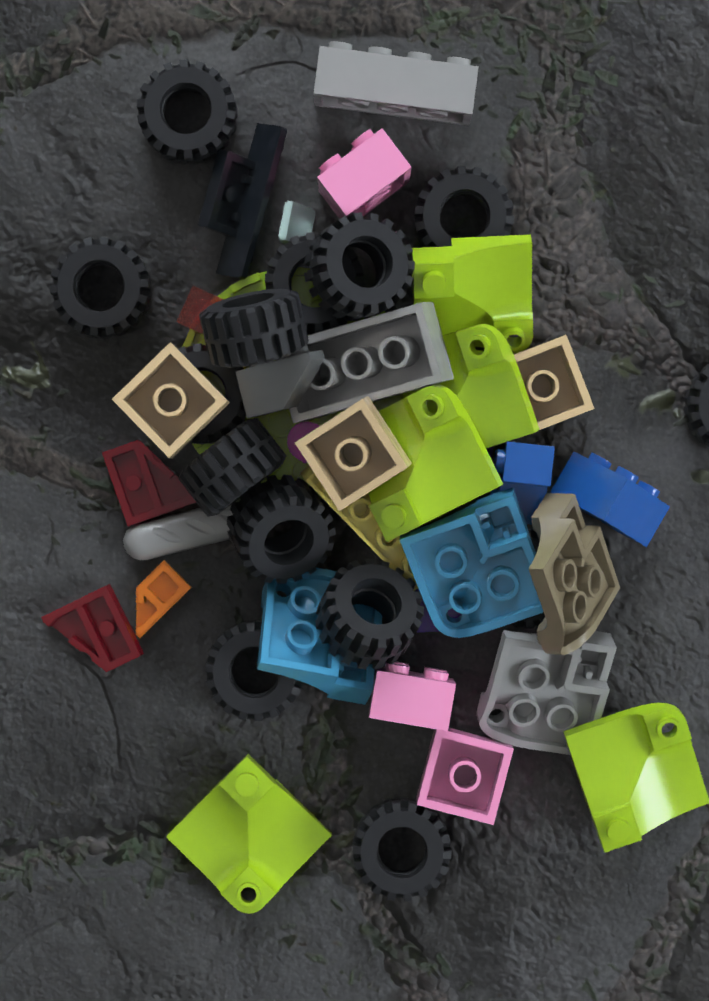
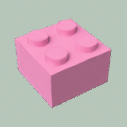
M398 661L393 664L385 662V667L376 669L369 706V718L448 731L456 683L453 678H448L449 673H447V670L424 667V672L418 673L409 671V664Z
M448 728V731L434 729L416 796L417 805L494 825L514 750L513 746L453 728Z

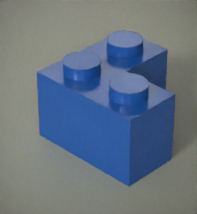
M507 441L502 443V449L494 451L493 464L503 485L498 487V489L490 491V495L513 487L527 524L532 525L531 517L545 497L547 488L551 486L555 447Z
M573 452L553 486L551 493L575 494L581 511L598 519L618 533L647 547L670 506L657 498L660 491L641 480L636 484L639 477L620 466L617 467L615 472L610 470L609 468L612 464L592 452L589 458Z

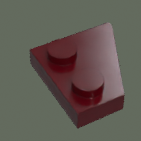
M141 440L102 452L127 526L196 503L179 481V477Z
M111 584L101 587L41 617L43 623L48 627L53 626L69 639L68 642L79 651L86 652L92 661L105 672L113 670L144 654Z

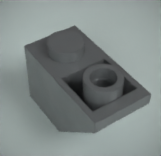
M305 345L284 359L252 365L249 368L235 371L247 418L298 407L325 358L323 350L309 352L308 346Z

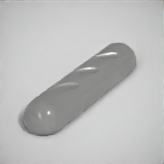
M231 505L218 515L207 517L201 508H196L137 523L126 531L123 538L124 548L127 554L134 559L149 560L229 540L227 531L230 529L227 526V516L233 515L230 510Z

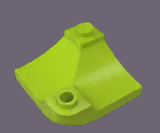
M531 235L451 238V246L412 248V261H415V270L412 271L413 305L421 302L434 303L442 335L478 324H488L503 334L513 354L520 353L530 346L533 340ZM510 335H518V337H514V338L509 337V336H510ZM480 340L475 341V347H484Z
M478 324L443 335L454 379L439 383V385L449 388L460 399L486 449L536 433L540 430L514 354L506 338L499 330L488 324ZM476 340H480L484 344V351L476 350ZM421 389L403 393L402 397L404 399ZM433 400L427 402L428 410L436 413L438 410L436 402Z
M439 384L430 385L379 411L412 462L408 468L369 492L371 501L369 507L386 542L503 485L467 410L457 395L449 388ZM429 400L436 402L438 406L436 413L428 410L427 402Z
M668 703L641 705L563 731L599 842L605 853L641 841V837L664 822L709 804V797L692 746V737L687 721L676 706ZM666 723L674 724L671 731L662 732V727Z
M247 754L171 830L166 838L218 888L221 895L234 908L242 913L251 914L261 910L294 873L332 836V833L277 779L275 780ZM247 887L253 888L256 892V897L250 901L245 900L242 897L241 891Z

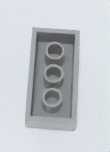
M337 41L329 42L328 47H319L314 86L315 106L469 126L473 114L479 66L470 65L471 60L461 57H448L447 62L433 61L430 54L422 52H408L407 57L392 55L391 49L383 47H368V52L352 50L353 45Z
M417 303L309 335V341L306 344L308 351L323 350L325 358L299 406L289 410L293 423H298L346 410L367 396L370 397L372 402L453 380L454 375L434 303Z

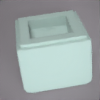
M287 200L284 205L278 235L279 241L286 244L290 241V238L296 235L301 237L308 232H312L316 215L315 211L312 208Z

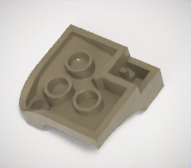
M546 493L531 517L533 530L537 533L540 543L534 560L529 567V572L545 614L543 622L539 624L537 629L538 643L547 654L565 655L580 648L593 635L618 593L620 585L601 527L585 525L576 495Z

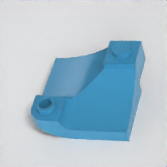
M513 487L478 499L472 505L454 514L400 535V543L434 626L444 635L454 638L469 637L543 613L529 572V567L534 560L536 552L527 528V522ZM453 608L456 612L461 613V616L451 618L447 612Z
M316 568L317 570L311 575L309 572L302 574L303 579L294 582L293 578L288 579L287 584H278L276 579H273L271 583L265 582L261 599L263 614L257 670L304 682L327 693V698L365 705L373 692L375 669L372 664H369L365 670L357 668L356 662L351 661L350 665L341 662L344 657L339 654L334 657L328 651L330 644H322L319 638L322 630L316 629L317 607L337 571ZM276 591L284 592L287 597L279 596ZM363 604L352 605L355 612L365 621L373 624H382V615L373 607Z

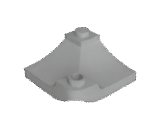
M503 630L488 687L485 693L481 692L476 711L481 730L492 739L508 745L570 755L563 731L602 718L610 691L607 679L617 649L611 634L595 631L588 641L577 650L565 655H554L544 652L542 646L538 643L537 633ZM495 709L501 710L497 715H490L491 711Z

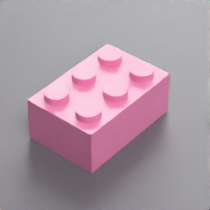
M383 128L375 134L371 129L367 130L351 143L353 148L350 153L343 158L336 154L319 167L321 170L320 175L317 177L319 192L339 219L344 216L348 218L353 213L362 212L364 217L409 183L412 167Z

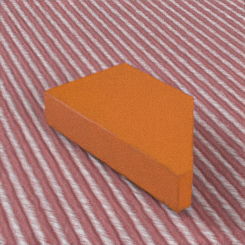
M163 560L136 587V635L139 638L192 588L166 560Z

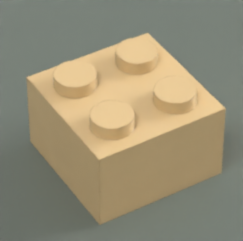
M567 335L514 355L540 430L595 409Z
M171 342L112 398L128 417L171 459L230 403Z
M369 396L356 402L295 442L338 511L346 508L412 464Z

